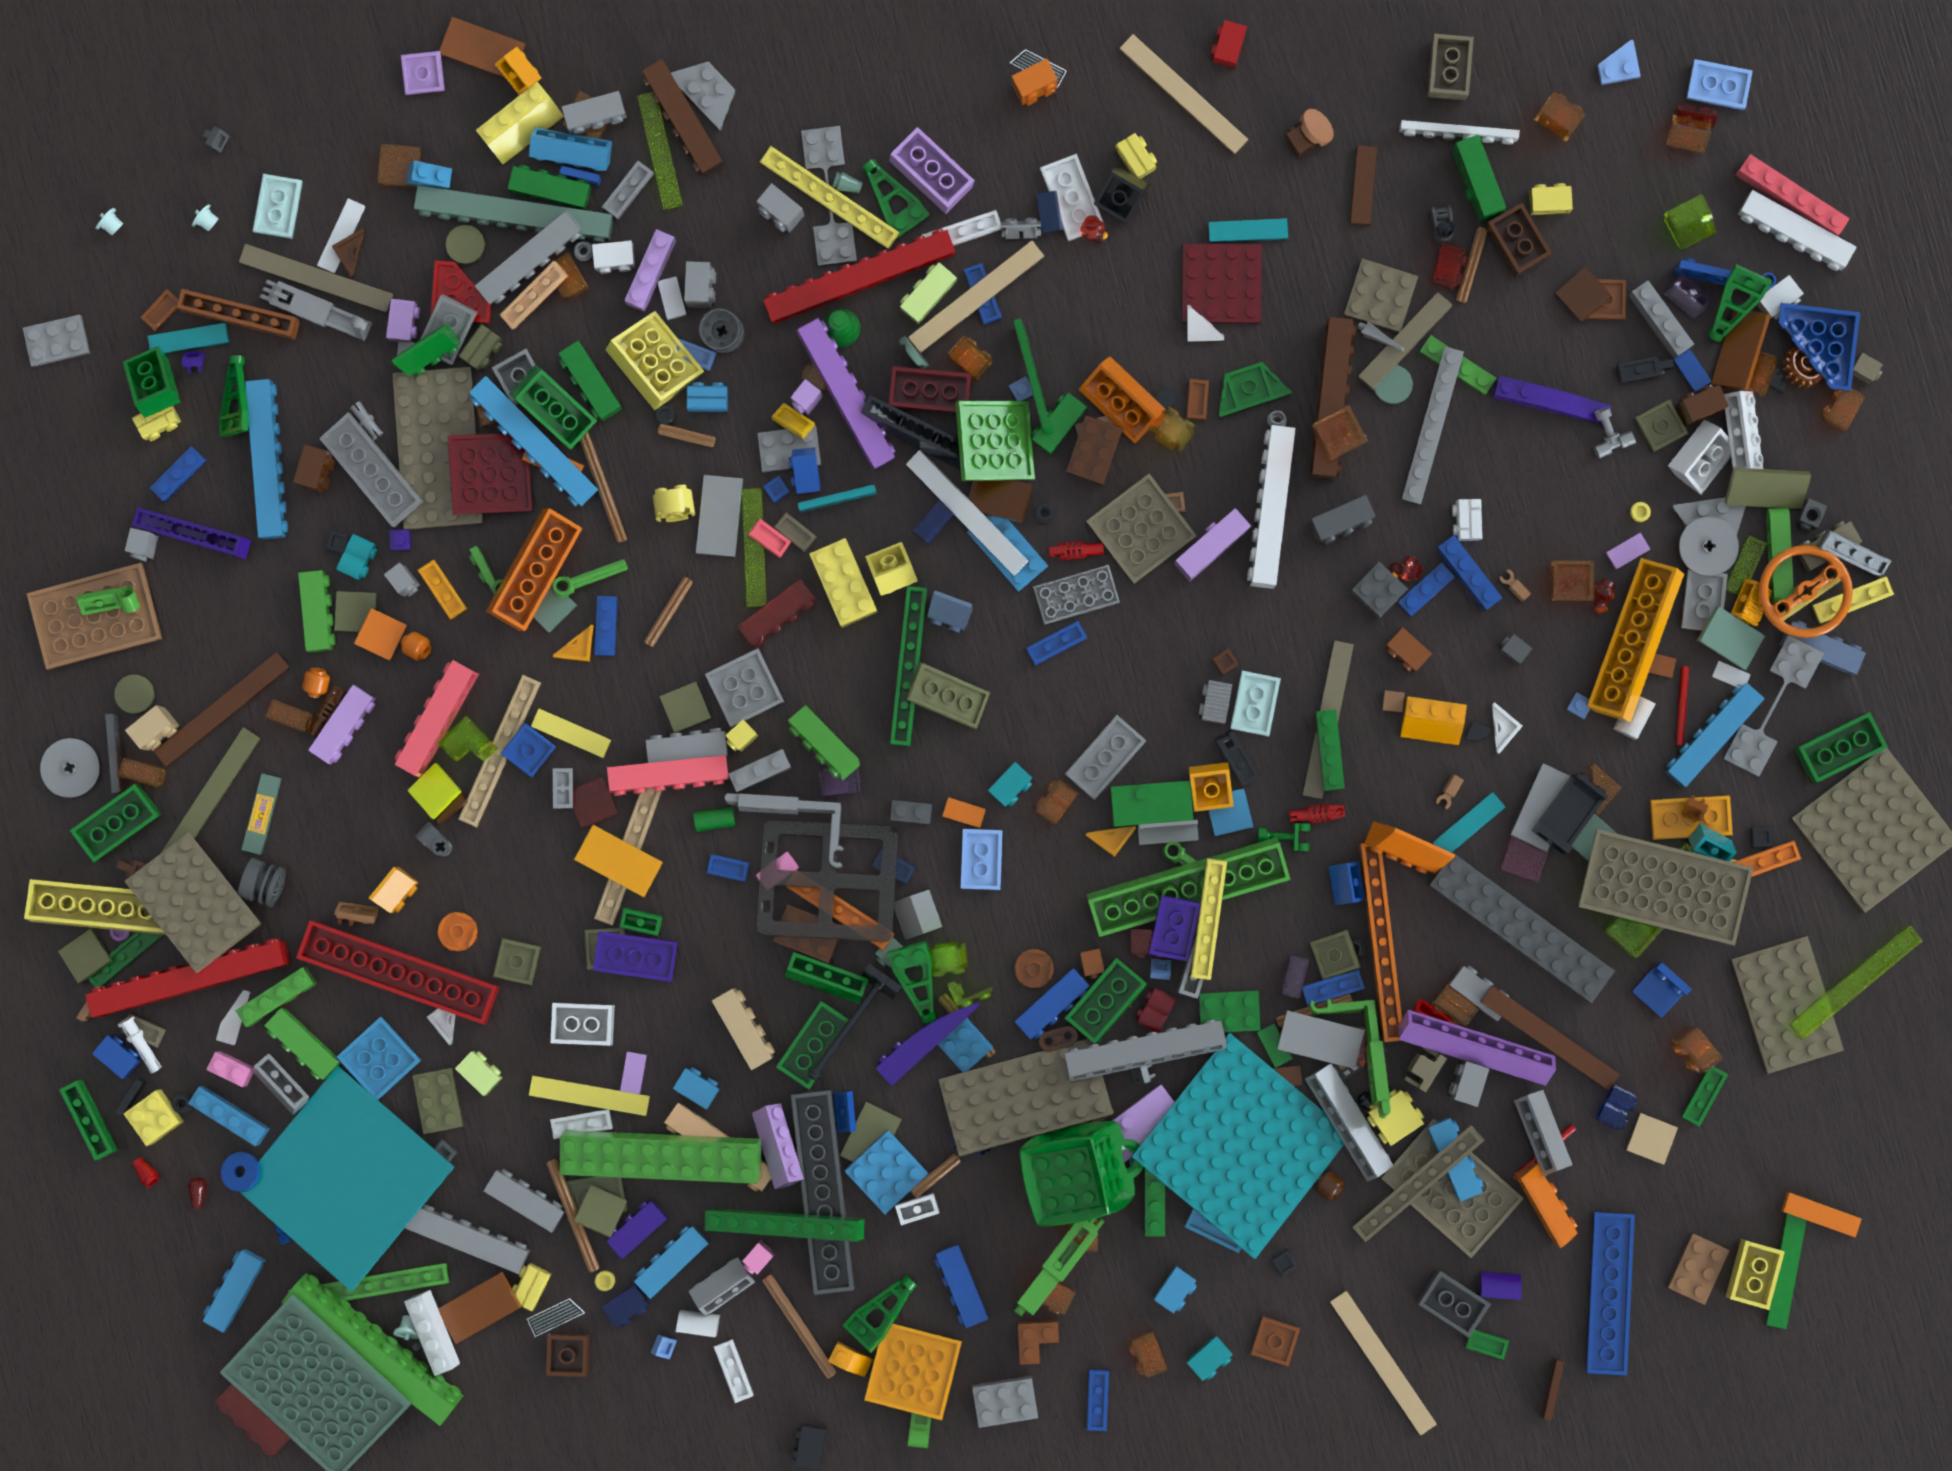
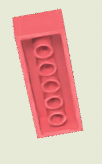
M454 660L446 664L442 680H438L433 688L435 693L432 698L429 697L424 704L425 711L416 718L414 722L415 729L412 733H408L404 740L406 743L403 750L400 749L394 759L396 760V766L417 777H421L425 773L479 675Z

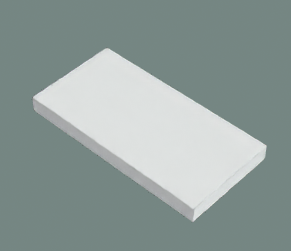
M1077 154L1040 167L1048 191H1057L1062 227L1068 241L1105 228L1099 210L1094 205L1095 200Z

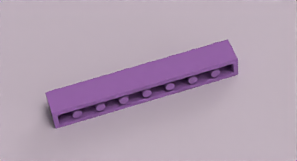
M817 318L797 329L796 333L872 469H875L895 458L893 454L895 449L891 442L887 443L884 436L886 433L883 427L877 425V423L861 413L866 404L864 401L867 399L862 390L858 391L854 375L848 373L846 360L842 355H838L836 342L833 338L830 339L828 337L826 324L823 320L820 321Z
M1411 1010L1406 1012L1398 1025L1399 1040L1546 1086L1556 1071L1554 1055Z

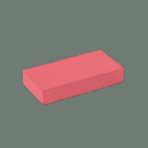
M761 519L757 520L748 533L749 537L778 558H781L791 543L790 540Z

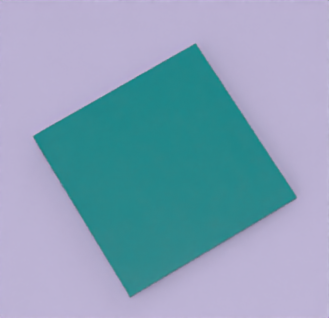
M1229 1033L1225 1038L1226 1049L1215 1051L1131 1157L1248 1255L1256 1259L1340 1151L1344 1143L1322 1109Z
M337 1066L260 1159V1177L256 1185L250 1190L240 1193L352 1292L453 1170L454 1166L346 1071Z

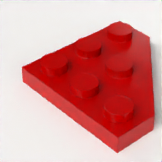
M435 260L430 317L440 296L443 294L477 311L478 313L473 323L490 324L491 304L486 301L471 280L455 262Z

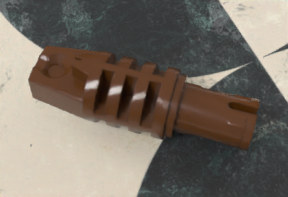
M335 685L318 707V710L315 712L316 717L306 731L317 738L347 692Z

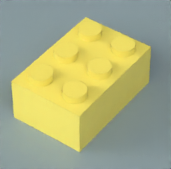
M1741 1239L1726 1297L1769 1310L1784 1251Z

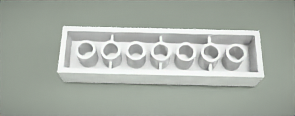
M1271 425L1270 429L1266 430L1264 436V444L1267 445V450L1264 449L1261 464H1265V466L1260 471L1259 483H1262V489L1259 488L1257 493V503H1260V507L1255 511L1254 522H1257V528H1254L1252 534V542H1255V548L1252 547L1250 551L1249 561H1252L1253 564L1248 569L1247 581H1250V586L1274 589L1277 583L1295 428Z

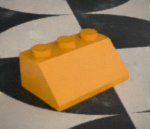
M1408 696L1405 698L1400 737L1459 745L1464 728L1467 705Z

